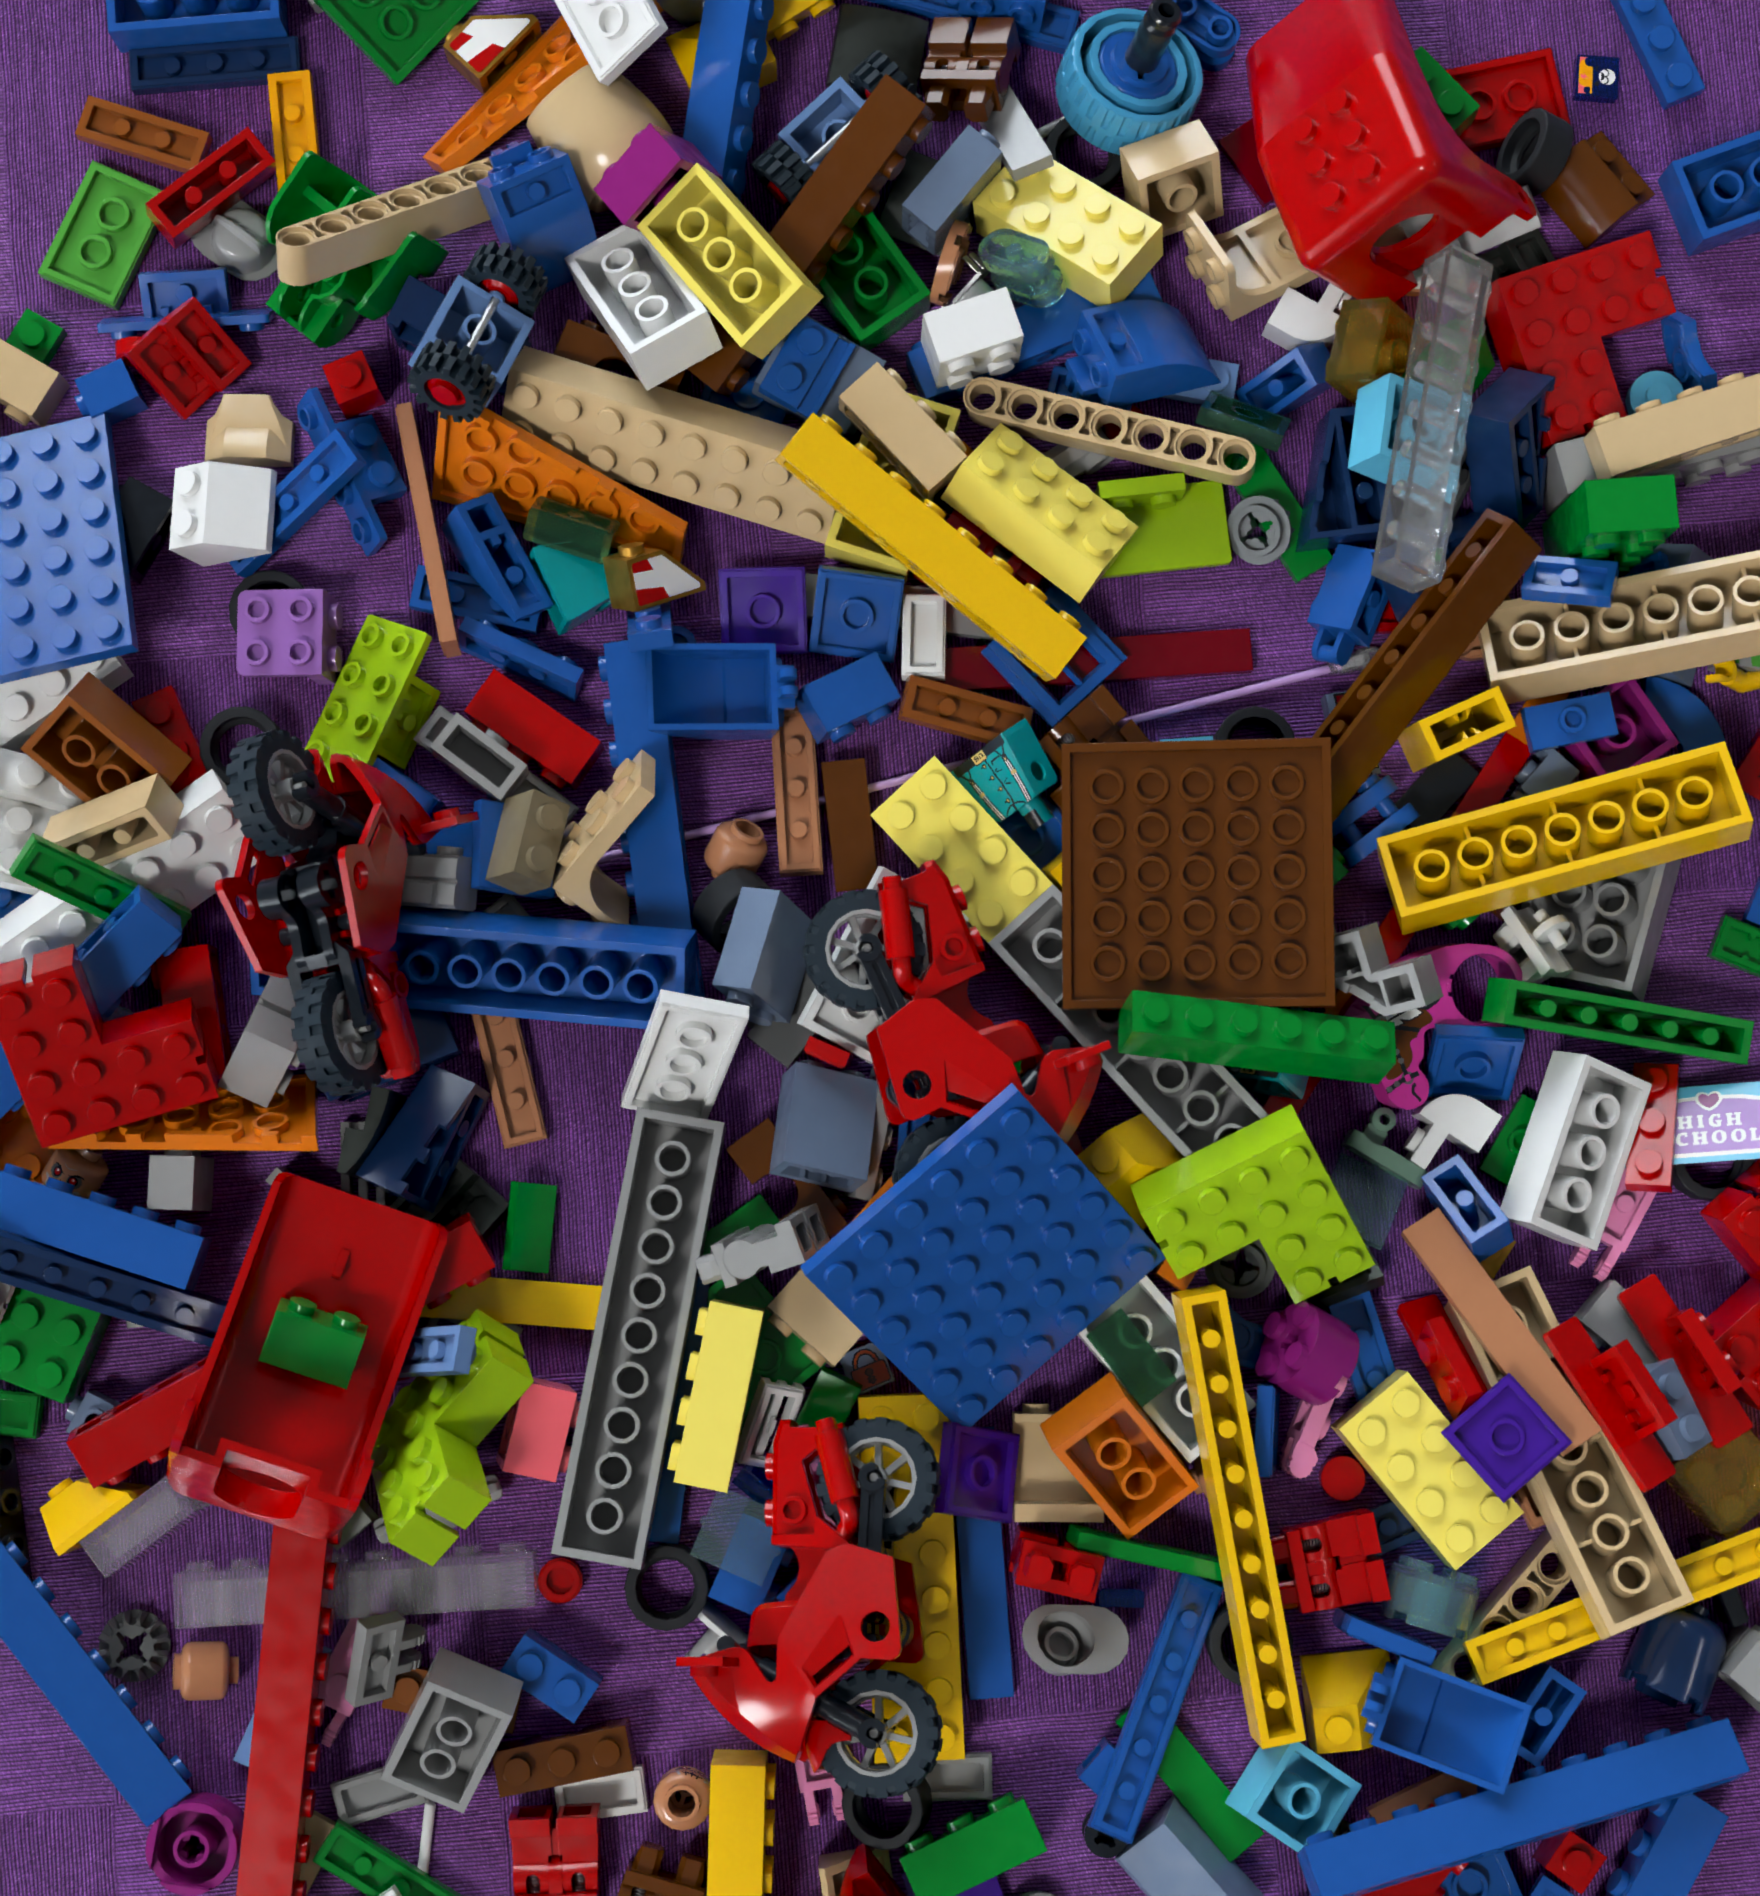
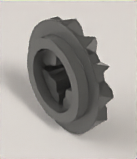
M1263 495L1251 496L1240 501L1231 511L1227 522L1230 546L1244 561L1257 565L1268 564L1278 560L1290 548V538L1295 529L1290 524V512L1278 503L1279 499H1272ZM1256 519L1260 523L1272 521L1273 524L1270 526V529L1265 532L1267 540L1263 536L1248 537L1257 528Z
M1259 1239L1204 1266L1205 1274L1210 1284H1215L1225 1289L1227 1297L1236 1299L1250 1298L1264 1291L1273 1279L1275 1267ZM1240 1249H1243L1246 1262L1252 1263V1266H1244L1239 1279H1236L1234 1265L1227 1263V1261L1235 1260L1237 1253L1240 1252Z
M131 1609L117 1614L107 1622L98 1637L100 1641L99 1653L111 1668L107 1673L121 1679L122 1682H142L153 1677L164 1667L170 1655L171 1639L167 1627L158 1616L146 1610ZM146 1632L147 1635L143 1638L144 1642L139 1647L143 1652L142 1657L133 1654L122 1659L123 1651L127 1647L123 1636L133 1639Z

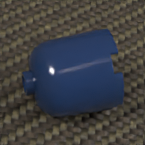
M1697 1603L1641 1624L1617 1677L1620 1681L1626 1683L1631 1681L1632 1678L1637 1680L1634 1687L1635 1690L1672 1708H1676L1678 1701L1686 1705H1692L1689 1713L1694 1716L1703 1717L1720 1667L1725 1658L1727 1649L1725 1634L1715 1622L1708 1619L1710 1610Z

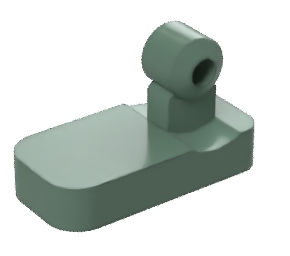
M1385 1107L1375 1109L1370 1114L1369 1123L1365 1125L1362 1132L1357 1129L1348 1131L1341 1143L1343 1148L1405 1185L1416 1190L1422 1188L1423 1182L1421 1177L1428 1172L1388 1147L1381 1146L1388 1135L1387 1131L1391 1130L1396 1124V1116L1391 1109ZM1381 1115L1385 1117L1384 1125L1380 1122Z

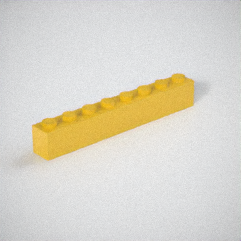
M813 412L779 453L775 461L1045 682L1056 679L1087 639L1079 631L1081 628L1080 623L1062 610L1059 613L1055 612L1045 603L1048 599L1047 596L1034 585L1027 583L1024 586L1012 576L1013 568L1003 559L996 555H993L991 558L978 548L979 540L969 531L962 527H959L958 530L953 528L944 520L946 514L939 506L928 499L922 502L910 492L912 486L905 478L894 471L888 474L875 463L878 460L876 455L861 443H856L855 446L852 445L841 435L843 429L832 418L825 414L818 417Z

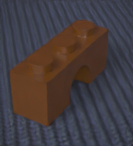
M567 320L553 353L554 355L606 371L613 369L624 370L630 373L634 379L639 380L610 336L604 333L605 329L589 320H581L580 323ZM688 369L657 386L684 394L690 380Z
M769 1118L765 1119L726 1149L753 1186L764 1177L770 1175L776 1124L774 1125ZM792 1179L798 1189L797 1203L779 1221L800 1208L817 1203L829 1238L848 1224L843 1216L849 1210L835 1191L826 1195L819 1185Z
M629 1717L586 1725L582 1730L557 1737L542 1738L541 1734L499 1743L492 1757L499 1798L634 1771L637 1764Z

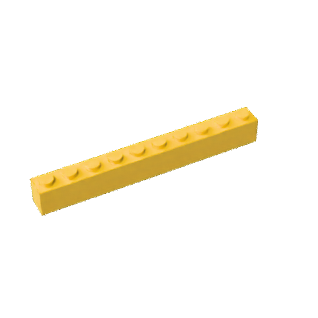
M1212 1284L1171 1292L1250 1736L1261 1749L1305 1741L1306 1734L1226 1290Z

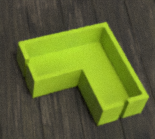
M1292 1104L1130 1185L1139 1212L1156 1242L1159 1243L1161 1251L1177 1279L1258 1239L1294 1304L1330 1288L1331 1285L1328 1280L1335 1276L1340 1283L1376 1265Z
M478 1309L467 1320L458 1324L477 1328L475 1337L476 1356L470 1365L469 1374L416 1377L409 1386L403 1387L397 1394L394 1404L385 1414L370 1458L374 1460L372 1474L389 1543L432 1567L459 1538V1534L455 1529L426 1514L425 1508L466 1530L491 1502L492 1498L476 1447L534 1382L528 1362L523 1358L525 1353L518 1333Z

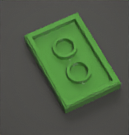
M92 160L39 268L38 274L40 277L119 311L158 230L147 216L145 203L162 190Z

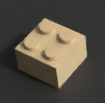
M1200 119L1119 148L1125 202L1162 223L1163 237L1187 229L1185 214L1192 210L1198 213L1203 222L1224 215L1219 150Z

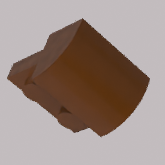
M1600 131L1587 141L1583 139L1571 148L1566 165L1558 178L1540 195L1587 249L1610 233L1621 221L1647 204L1655 193L1617 150L1614 144Z

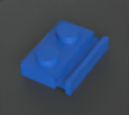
M805 316L792 329L762 381L758 392L807 418L813 412L817 415L855 350L856 345L851 342L849 344L839 338L838 334Z

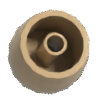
M589 64L573 73L554 88L536 106L526 123L538 148L551 146L552 149L568 153L589 211L592 210L595 213H601L610 208L593 189L601 181L605 170L611 164L617 162L630 147L633 137L639 131L645 129L649 123L673 134V130L665 117L627 78L621 74L609 86L599 83Z

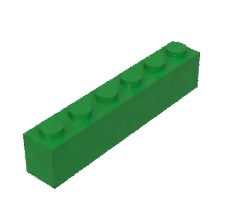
M1491 977L1488 978L1482 1021L1744 1065L1748 1064L1754 1021L1525 981Z
M1132 990L1119 1011L1118 1053L1379 1084L1396 1064L1395 1022Z

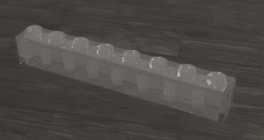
M1454 244L1428 257L1424 262L1371 570L1372 576L1412 594L1441 583L1446 570L1445 558L1448 539L1453 528L1452 515L1455 497L1460 486L1458 479L1462 456L1466 449L1465 436L1468 418L1473 407L1472 394L1474 382L1479 370L1478 357L1481 339L1486 328L1484 321L1487 303L1492 291L1491 278L1494 265Z
M526 1541L499 1543V1550L482 1551L481 1544H461L454 1546L455 1553H444L433 1567L412 1555L393 1557L392 1549L365 1551V1558L348 1559V1552H333L332 1562L339 1564V1572L335 1590H329L327 1607L334 1608V1619L366 1618L395 1610L400 1615L536 1607L540 1602L538 1548H526ZM258 1557L231 1559V1567L214 1568V1560L186 1562V1569L173 1574L175 1629L263 1624L269 1564L259 1565Z

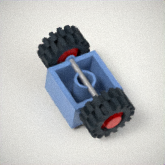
M874 50L848 74L850 84L854 86L853 89L841 76L778 133L779 141L776 140L751 163L753 172L758 176L757 179L766 187L765 190L775 198L777 204L783 206L784 211L791 205L885 74L893 78L922 102L924 101L922 96L916 92L917 88L915 85L908 81L909 77L899 70V66L894 61L891 63L886 54L882 55L879 50Z
M492 241L489 242L488 246L484 243L479 247L463 277L460 275L456 277L408 362V365L412 367L407 377V382L411 383L408 387L410 392L418 393L415 399L419 404L426 402L428 404L426 410L432 414L434 410L441 412L440 418L447 420L450 415L453 417L454 422L461 423L463 418L466 422H471L474 418H478L484 407L487 408L501 387L535 323L531 318L547 290L548 279L543 276L545 270L542 266H534L536 259L532 255L525 258L522 255L524 250L518 246L513 251L510 250V243L503 242L499 248L497 242Z

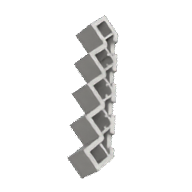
M1377 922L1339 933L1336 932L1334 926L1336 988L1344 993L1350 992L1369 1003V1008L1384 1017L1424 1007L1444 997L1431 954L1390 964Z

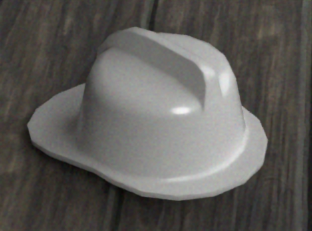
M241 200L223 214H217L210 224L191 237L194 246L205 257L220 267H227L229 274L241 280L259 281L270 277L278 270L276 246L270 244L266 236V217Z
M1042 1605L1033 1610L1023 1624L1022 1640L1025 1651L1041 1669L1055 1676L1071 1674L1095 1675L1109 1672L1120 1665L1128 1651L1129 1636L1125 1624L1118 1615L1104 1607L1094 1605Z

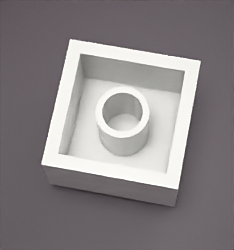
M1007 287L923 314L921 344L937 389L948 386L949 389H958L966 386L973 377L988 372L991 376L1001 375L1012 370L1015 367L1014 364L1019 362L1024 334Z

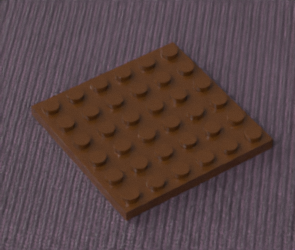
M1331 737L1061 744L1064 1011L1120 1010L1132 990L1276 1008L1335 1007Z

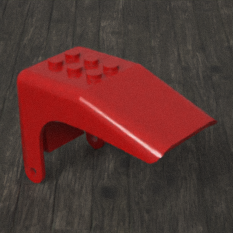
M1305 0L1258 39L1249 49L1245 62L1258 162L1296 256L1305 269L1376 311L1395 320L1404 315L1405 308L1400 298L1418 286L1413 271L1466 231L1481 238L1512 214L1526 221L1536 216L1535 206L1524 189L1517 182L1475 155L1447 122L1420 68L1394 0ZM1434 214L1431 220L1411 237L1388 246H1373L1383 233L1399 222L1418 215Z
M290 1172L279 1173L269 1190L191 1400L187 1399L173 1435L166 1473L168 1483L173 1490L181 1495L313 1538L327 1539L338 1534L357 1510L374 1464V1460L370 1458L443 1254L448 1231L441 1224L317 1183ZM281 1297L289 1300L291 1297L308 1299L317 1305L316 1309L334 1314L336 1311L348 1312L360 1318L361 1324L368 1326L365 1340L347 1389L258 1361Z

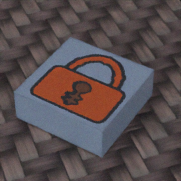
M872 1342L848 1351L840 1360L846 1377L863 1385L859 1395L895 1381L886 1356Z

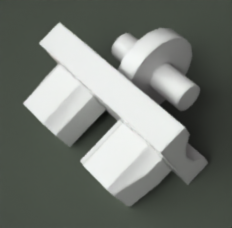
M1508 906L1504 912L1500 913L1505 922L1496 931L1493 938L1499 947L1508 953L1514 954L1521 947L1524 949L1528 957L1519 964L1522 970V981L1540 984L1550 977L1564 978L1573 970L1561 952L1568 945L1562 935L1570 926L1565 915L1550 917L1545 909H1540L1535 913L1531 907L1516 910L1514 906Z

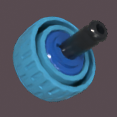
M1153 0L1147 12L1131 8H1116L1102 11L1081 24L1068 44L1056 73V97L1067 122L1083 139L1104 151L1120 155V147L1184 125L1192 117L1202 94V66L1192 44L1176 28L1181 22L1182 13L1179 6L1173 0Z

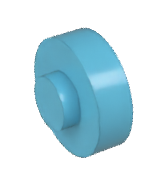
M1646 372L1638 377L1627 391L1625 399L1627 412L1629 415L1635 414L1636 407L1655 399H1660L1662 404L1677 400L1676 395L1684 391L1683 387L1673 375L1667 372Z

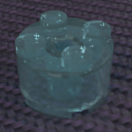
M1401 1554L1399 1562L1393 1561L1388 1578L1391 1600L1382 1601L1379 1614L1392 1619L1393 1617L1404 1620L1407 1624L1467 1641L1481 1590L1480 1587L1476 1586L1478 1578L1443 1567L1441 1575L1433 1573L1434 1564Z

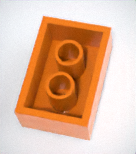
M1111 1371L1040 1424L1052 1451L1127 1540L1199 1487L1183 1458Z

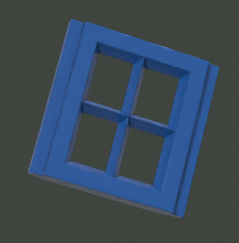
M1053 585L1044 593L1048 598L1045 603L1055 612L1059 613L1062 610L1080 623L1081 628L1079 631L1087 637L1082 645L1099 662L1083 679L1067 663L1062 671L1076 686L1058 701L1037 678L1038 675L1032 670L1030 671L1025 664L995 640L990 642L981 651V654L1050 728H1053L1127 659L1126 655L1080 606L1056 585Z

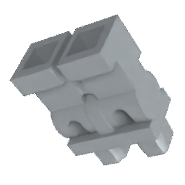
M815 1203L800 1208L775 1225L761 1224L751 1231L749 1226L734 1231L711 1245L710 1253L695 1259V1264L704 1285L722 1279L725 1288L740 1284L769 1266L772 1274L803 1264L827 1244L830 1238L818 1205Z

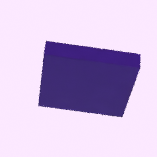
M806 565L718 569L721 643H776V654H802L809 652Z
M1510 1373L1504 1376L1441 1432L1503 1503L1573 1443Z
M943 1422L939 1459L941 1493L940 1497L936 1499L934 1513L1011 1524L1020 1434L979 1426H962L957 1422Z

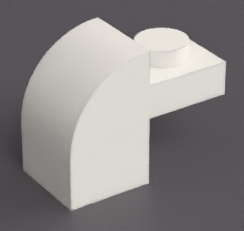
M1330 283L1317 303L1288 286L1269 318L1261 336L1288 351L1293 350L1297 346L1324 342L1327 348L1339 337L1348 321L1341 317L1352 296Z
M1449 1094L1432 1098L1419 1106L1411 1115L1425 1124L1423 1130L1416 1127L1406 1140L1403 1149L1408 1151L1404 1158L1425 1170L1445 1138L1468 1154L1479 1153L1502 1116L1482 1102L1467 1095Z

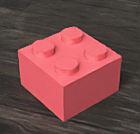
M533 1377V1384L507 1413L496 1462L504 1472L556 1483L558 1472L565 1473L568 1467L571 1446L567 1445L566 1438L569 1427L575 1428L580 1401H577V1392L569 1385Z

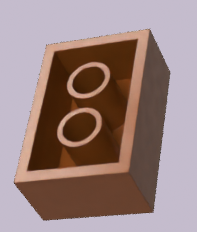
M90 672L76 684L20 748L83 802H88L157 773L170 787L192 760L191 757Z

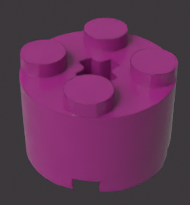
M1307 1301L1292 1304L1281 1313L1275 1311L1266 1318L1262 1328L1265 1337L1261 1346L1260 1356L1255 1365L1256 1374L1267 1382L1311 1405H1322L1332 1400L1340 1392V1390L1334 1387L1342 1376L1348 1379L1351 1377L1359 1356L1360 1343L1358 1335L1351 1331L1350 1325Z
M209 1792L187 1795L177 1804L173 1805L172 1808L167 1809L152 1825L145 1847L146 1861L150 1870L152 1869L160 1880L159 1883L172 1893L182 1896H198L224 1882L239 1865L244 1819L242 1809L227 1798ZM193 1836L199 1837L200 1843L205 1846L203 1850H196L197 1843L190 1841Z

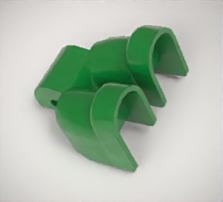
M309 150L302 155L269 207L265 223L267 240L270 244L276 246V233L280 229L377 196V194L339 167ZM412 231L406 236L393 255L305 286H292L280 282L266 302V305L316 346L328 348L338 343L348 334L359 314L372 321L388 315L408 276L410 275L416 279L420 275L425 278L432 277L450 252L436 240L430 241L419 233Z

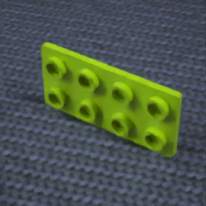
M1184 473L1098 482L1095 494L1113 508L1121 511L1129 520L1139 526L1116 561L1100 579L1224 566L1231 563L1232 556L1222 483L1214 481L1185 483Z
M371 614L366 617L304 749H317L332 783L334 780L330 769V758L335 753L352 757L370 766H373L378 756L393 766L405 770L417 745L413 738L429 719L441 693L415 676L432 640V637L426 632Z

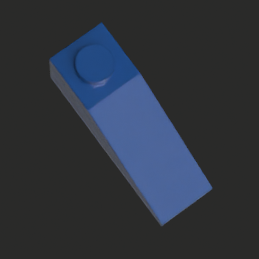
M493 493L482 495L458 504L453 508L440 528L462 567L514 622L550 609L554 604Z

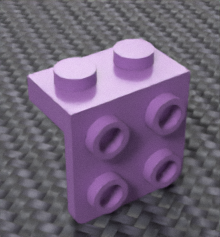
M324 589L242 591L238 596L237 672L243 677L307 676L319 685H334L336 683V672H340L342 668L341 648L337 646V629H341L343 625L341 604L337 603V599Z

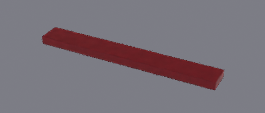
M1250 628L1109 637L1126 655L1127 659L1102 683L1251 673L1253 671ZM988 645L946 648L945 681L936 682L972 692L1014 689L981 654V651ZM1083 645L1080 646L1068 662V665L1082 679L1099 664ZM1063 671L1060 672L1056 679L1047 682L1041 677H1037L1045 687L1076 685Z

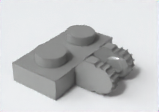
M396 1610L357 1620L345 1699L354 1708L392 1698L396 1675L410 1672L412 1669L415 1670L421 1666L423 1654H420L421 1651H417L413 1647L415 1645L420 1646V1644L425 1642L427 1634L425 1627L412 1623H406L405 1625L406 1619Z

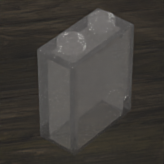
M165 1476L79 1541V1543L106 1579L131 1567L212 1504L181 1495L174 1491L168 1483L167 1476Z

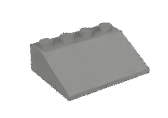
M1682 859L1522 902L1520 910L1531 907L1536 913L1540 909H1545L1550 917L1565 915L1570 923L1568 929L1562 934L1568 945L1561 952L1573 970L1564 978L1550 977L1549 979L1602 995L1643 1002ZM1522 947L1514 954L1509 953L1518 964L1528 957Z

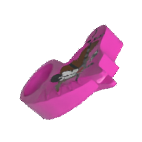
M1449 943L1417 950L1390 963L1394 964L1431 954L1444 997L1427 1006L1384 1017L1369 1008V1003L1352 994L1338 1015L1395 1022L1396 1064L1379 1084H1371L1374 1094L1381 1104L1392 1108L1411 1110L1425 1103L1429 1094V1083L1426 1076L1419 1069V1064L1424 1056L1425 1032L1428 1029L1434 1028L1435 1024L1506 1026L1485 1022L1482 1019L1475 1022L1468 1020L1458 1011L1453 998L1448 996V992H1451L1453 980L1449 979L1450 975H1454L1460 964L1474 955L1485 959L1493 967L1497 978L1522 981V970L1517 961L1508 952L1492 945Z

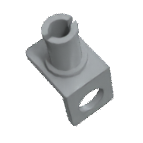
M707 1601L697 1617L709 1629L692 1649L685 1654V1657H701L702 1654L707 1655L717 1652V1641L722 1636H730L739 1644L746 1643L748 1641V1634L716 1606Z

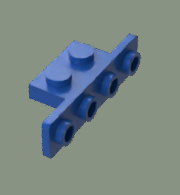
M227 267L141 272L138 274L143 315L104 318L97 323L98 333L110 332L111 339L137 336V331L150 330L191 297H195L221 328L223 325H239L240 331L265 329V323L271 322L275 317V312L270 308L232 310Z
M317 387L310 388L297 405V416L301 427L308 432L314 447L316 448L337 428L348 435L367 463L334 497L336 502L343 507L351 523V533L356 543L361 545L367 557L375 555L388 537L373 505L401 498L406 493L407 488L372 414L334 423Z

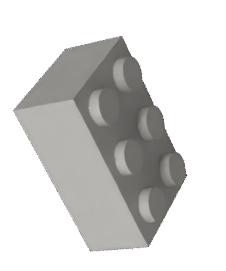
M440 1647L392 1744L380 1779L464 1814L513 1718L524 1681Z

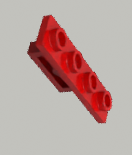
M1655 1274L1644 1277L1617 1295V1300L1657 1362L1669 1358L1674 1359L1713 1439L1710 1442L1712 1447L1715 1449L1722 1448L1752 1429L1753 1423L1732 1393L1743 1386L1737 1377L1740 1373L1734 1359L1726 1351L1721 1352L1711 1336L1714 1335V1330L1707 1318L1700 1312L1696 1313L1692 1307L1678 1310Z
M1432 1294L1402 1303L1398 1306L1396 1312L1434 1382L1441 1399L1444 1401L1453 1420H1456L1481 1398L1488 1389L1438 1297Z
M1576 1316L1543 1334V1340L1601 1427L1639 1489L1645 1493L1676 1473V1469L1653 1433L1678 1419V1416L1629 1341L1625 1339L1601 1354Z

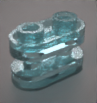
M999 229L990 233L981 241L978 247V254L985 268L991 272V280L997 290L1007 287L1011 299L1032 307L1043 308L1055 305L1066 292L1067 283L1059 267L1054 265V256L1044 240L1012 229Z

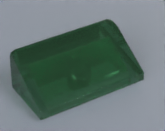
M540 496L529 509L523 538L527 541L603 564L602 558L610 555L621 523L617 520Z

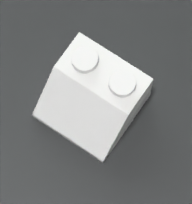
M214 461L175 468L169 550L203 567L272 553L277 472L269 468Z

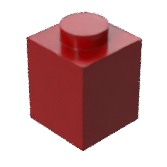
M362 350L322 366L335 399L346 419L386 404L373 370Z
M1574 1831L1543 1839L1532 1856L1544 1868L1581 1895L1607 1859L1603 1853Z

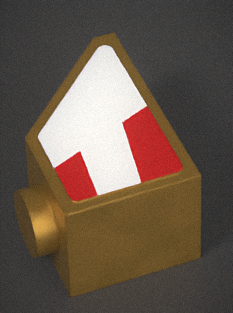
M533 14L471 16L464 24L460 23L451 29L445 39L443 48L448 63L484 95L542 36L539 20Z
M631 542L618 546L619 553L602 558L612 609L638 612L706 590V584L703 579L665 551L644 548L643 542Z

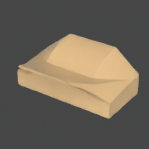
M223 394L215 415L207 420L205 462L214 461L255 467H294L295 425L280 413L270 395Z

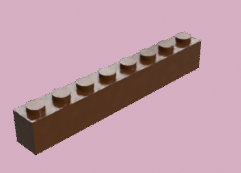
M887 74L878 83L769 234L814 286L819 284L828 269L826 264L835 251L840 252L848 245L854 234L852 228L862 215L867 216L876 207L880 199L878 193L887 180L895 179L903 170L907 161L905 158L906 154L915 143L920 144L933 127L931 120L936 113ZM711 313V321L723 348L687 369L715 392L729 397L732 392L737 393L746 384L750 377L748 370L758 357L742 349Z
M1488 508L1484 511L1312 736V738L1331 737L1332 823L1341 814L1354 794L1368 779L1377 764L1394 745L1400 734L1421 710L1433 691L1447 676L1456 661L1470 643L1474 641L1489 618L1503 603L1506 596L1542 551V548L1514 520Z

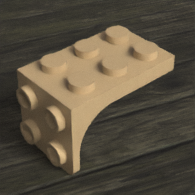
M1277 207L1228 232L1213 235L1195 210L1185 214L1187 229L1183 230V237L1189 255L1185 256L1187 268L1195 280L1201 278L1206 285V293L1212 306L1216 310L1221 308L1230 322L1281 297L1288 286L1296 289L1319 277L1305 269L1298 260Z
M642 749L633 760L626 758L619 765L612 778L614 782L605 792L599 790L594 794L586 806L585 811L587 813L577 824L573 821L564 830L553 875L552 888L555 889L557 896L563 902L570 906L578 905L588 912L594 922L629 925L630 897L627 894V890L609 878L599 868L597 862L655 796L656 759Z

